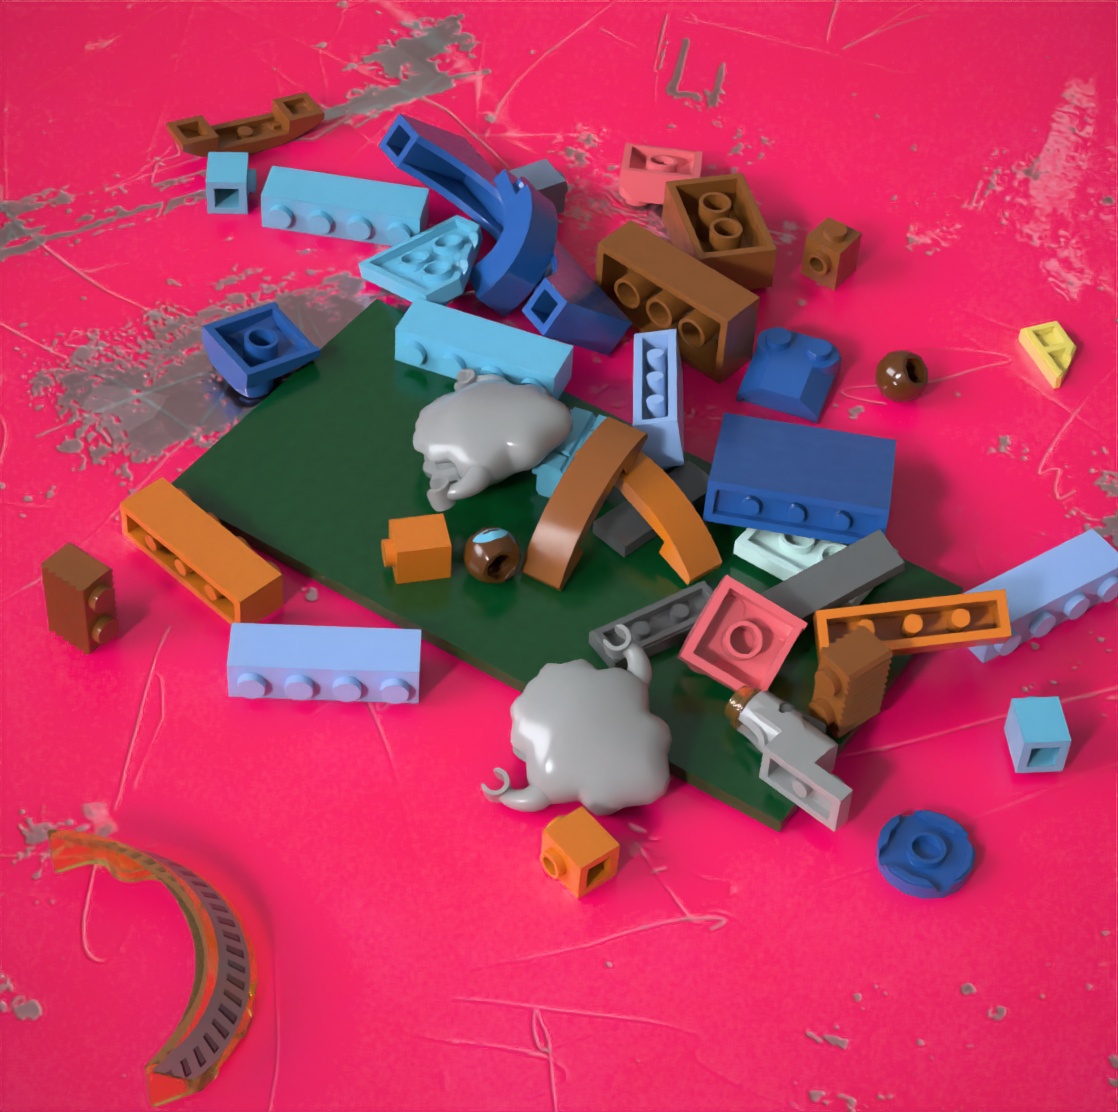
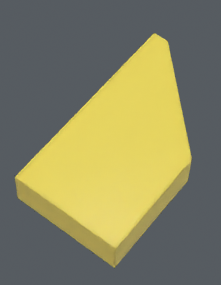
M1058 321L1022 328L1018 340L1053 389L1060 388L1074 358L1075 344Z

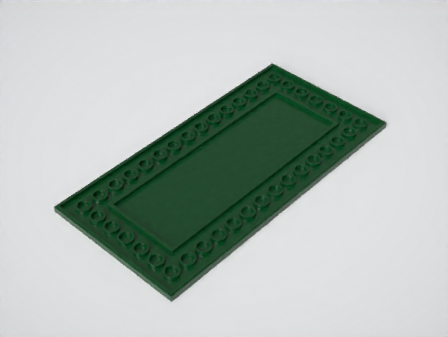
M378 299L373 301L324 345L318 358L302 365L171 483L177 489L181 488L186 491L195 504L206 513H213L222 526L236 537L240 536L245 539L250 546L403 629H420L423 640L523 693L528 682L537 677L540 670L547 663L562 664L584 659L597 670L608 669V665L588 643L590 631L705 580L715 591L723 577L728 575L758 594L783 582L780 578L733 554L735 540L747 529L746 527L709 521L703 522L711 534L723 563L720 568L689 585L684 582L659 553L664 544L659 535L626 557H623L593 533V523L580 544L583 554L562 591L523 574L521 567L524 557L550 498L538 494V491H536L537 475L533 474L532 469L515 473L505 480L487 487L476 495L459 499L448 510L435 511L432 508L427 497V492L431 489V479L423 471L424 454L416 451L413 445V435L416 431L415 423L419 418L420 411L425 406L445 394L455 392L454 385L458 381L457 379L395 360V328L405 315V312ZM565 391L562 392L558 399L569 410L577 407L593 412L595 417L598 415L609 416L633 427L632 424ZM684 450V462L689 460L710 475L711 463ZM673 466L664 470V472L668 474L678 466ZM615 485L594 521L627 500ZM705 504L696 509L702 520ZM443 513L452 545L451 578L396 584L393 567L384 566L381 540L389 539V520ZM498 526L510 532L517 539L522 553L515 574L503 583L485 584L474 578L467 571L463 559L465 544L469 537L481 528ZM902 558L905 562V571L875 586L858 606L962 594L963 588ZM813 621L807 624L805 630L797 638L768 688L769 692L794 705L795 709L811 716L809 704L812 701L815 686V673L819 665ZM684 642L649 657L648 659L652 667V681L648 688L649 711L660 717L670 727L672 742L668 753L670 774L780 833L799 806L759 778L763 753L747 737L737 731V728L743 724L738 718L750 700L709 676L694 672L685 662L678 659V654ZM918 653L896 655L890 658L892 661L889 664L891 669L888 670L889 675L886 677L888 681L885 683L886 688L883 689L885 692L882 695L883 699ZM864 723L840 738H835L826 729L825 734L838 744L836 759Z

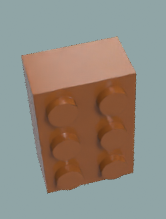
M743 173L666 181L662 220L672 245L748 290L772 287L777 248Z

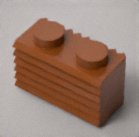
M68 542L41 563L49 632L56 631V636H62L63 641H69L70 645H76V650H83V655L91 654L99 646L110 642L119 628V620L116 619L118 614L115 613L117 607H115L116 601L114 600L116 595L115 588H113L115 582L112 581L114 578L112 575L113 569L75 544Z
M858 625L857 630H850V634H843V639L836 638L835 643L829 642L828 647H822L818 670L815 673L812 701L809 704V713L811 717L826 724V729L835 738H840L881 712L879 707L882 706L881 701L884 700L882 697L885 694L883 689L886 688L885 683L888 681L886 677L889 675L888 670L891 669L889 664L892 663L890 658L893 657L891 649L865 626Z

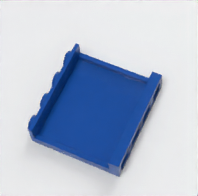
M724 413L708 480L703 521L850 545L878 529L885 535L890 512L897 440Z

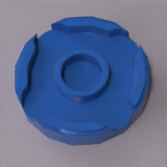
M915 810L914 815L902 817V814L892 817L882 827L876 846L875 857L878 870L890 885L907 895L922 899L944 898L956 893L968 882L976 853L974 845L973 847L967 839L968 833L962 825L944 814L929 810Z

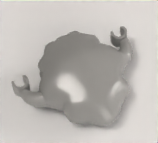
M472 369L460 370L456 376L458 382L454 385L455 392L445 394L425 406L420 411L419 418L415 423L416 431L413 435V445L416 451L424 454L423 471L431 479V489L427 492V497L432 508L435 511L448 510L459 499L476 495L487 487L497 484L515 473L530 470L539 465L573 430L571 411L564 403L555 399L549 390L533 384L514 385L499 375L484 374L476 376L475 371Z
M622 624L614 626L616 634L623 638L625 643L620 646H613L603 639V647L605 653L613 659L626 657L628 662L627 670L622 668L597 670L588 661L578 659L562 664L547 663L540 670L538 676L528 682L523 693L516 698L510 707L513 722L510 742L513 745L514 754L526 762L529 786L520 790L513 789L507 772L501 768H494L495 776L503 781L504 785L501 789L495 791L490 790L485 784L481 783L487 800L494 803L502 802L511 809L522 812H536L544 810L551 804L579 801L595 815L605 816L611 815L625 807L651 804L665 795L671 780L668 753L672 742L671 730L668 724L660 717L649 711L648 688L652 681V667L645 651L632 640L630 630Z

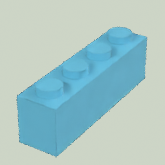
M272 165L261 193L262 227L394 246L426 230L429 221V189Z
M417 297L395 328V360L457 379L456 376L460 370L472 369L475 371L476 376L495 374L502 376L514 385L533 384L544 387L557 400L571 379L574 346Z

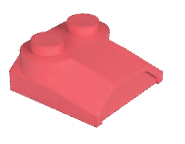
M626 142L620 171L619 195L626 199V203L633 206H647L649 203L663 205L666 181L700 178L703 151L680 150Z
M726 575L707 601L677 658L685 662L694 672L707 675L751 700L760 691L768 690L790 649L802 631L805 630L808 623Z

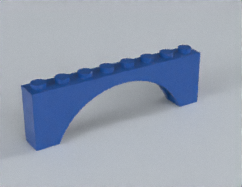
M399 113L378 145L398 169L421 181L452 202L480 224L498 242L505 226L506 211L493 180L498 175L496 171L465 137ZM556 239L550 262L543 276L534 287V294L524 306L522 312L543 336L609 356L632 322Z

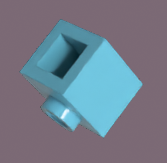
M208 152L206 173L207 213L248 214L249 193H256L257 170L249 169L248 152Z
M1059 696L1012 698L1004 732L1015 772L1063 771L1072 740Z

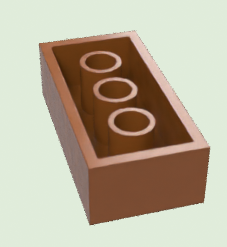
M629 220L598 242L595 282L632 322L629 327L636 333L676 329L681 361L719 384L751 360L760 301L759 296L632 220Z

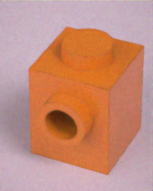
M443 513L389 520V539L381 540L384 566L393 567L396 584L451 578L452 545Z
M581 806L566 816H557L543 829L540 860L547 874L553 879H559L579 899L617 875L620 844Z

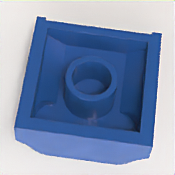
M276 302L202 326V341L210 363L238 393L251 398L268 394L274 387L276 377L282 376L318 358L321 349L318 346L315 347L278 308Z
M781 327L766 329L757 338L756 351L740 385L736 401L748 402L811 420L812 423L817 424L840 372L842 357L839 355L836 346L824 339L800 334Z

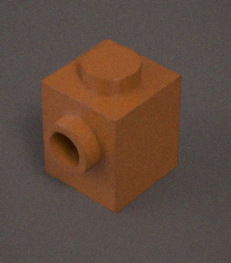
M827 217L806 236L801 274L835 291L856 270L862 233L846 226L842 222Z

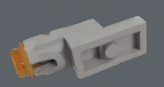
M748 685L738 689L726 706L725 716L731 720V726L747 737L763 753L759 778L835 832L847 821L853 790L838 776L830 774L834 769L838 744L825 734L826 724L795 709L794 705L778 698L768 690H762L761 688L752 689Z

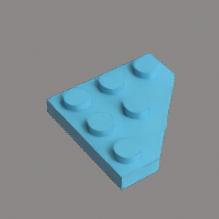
M459 215L449 218L358 263L363 279L410 302H413L417 297L446 306L449 300L464 292L483 241L480 224Z

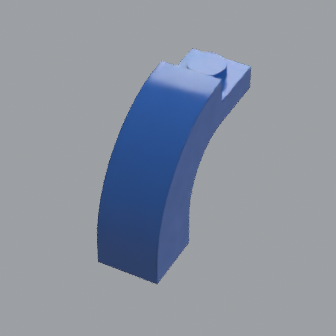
M506 169L493 179L506 211L503 232L494 248L472 268L469 276L478 300L503 317L507 316L531 293L543 276L552 257L558 231V218L554 203L537 191L525 177L521 176L518 179Z

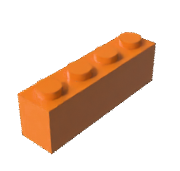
M161 477L120 502L123 535L230 625L232 623L256 624L283 606L284 579L279 568L273 562L265 561L254 552L245 539L240 536L236 537L222 526L213 513H206L183 489H177L165 478Z
M1005 589L817 610L813 616L818 664L822 647H828L829 642L835 643L836 638L843 639V634H850V630H857L858 625L865 626L891 649L893 656L1006 643L1012 636Z

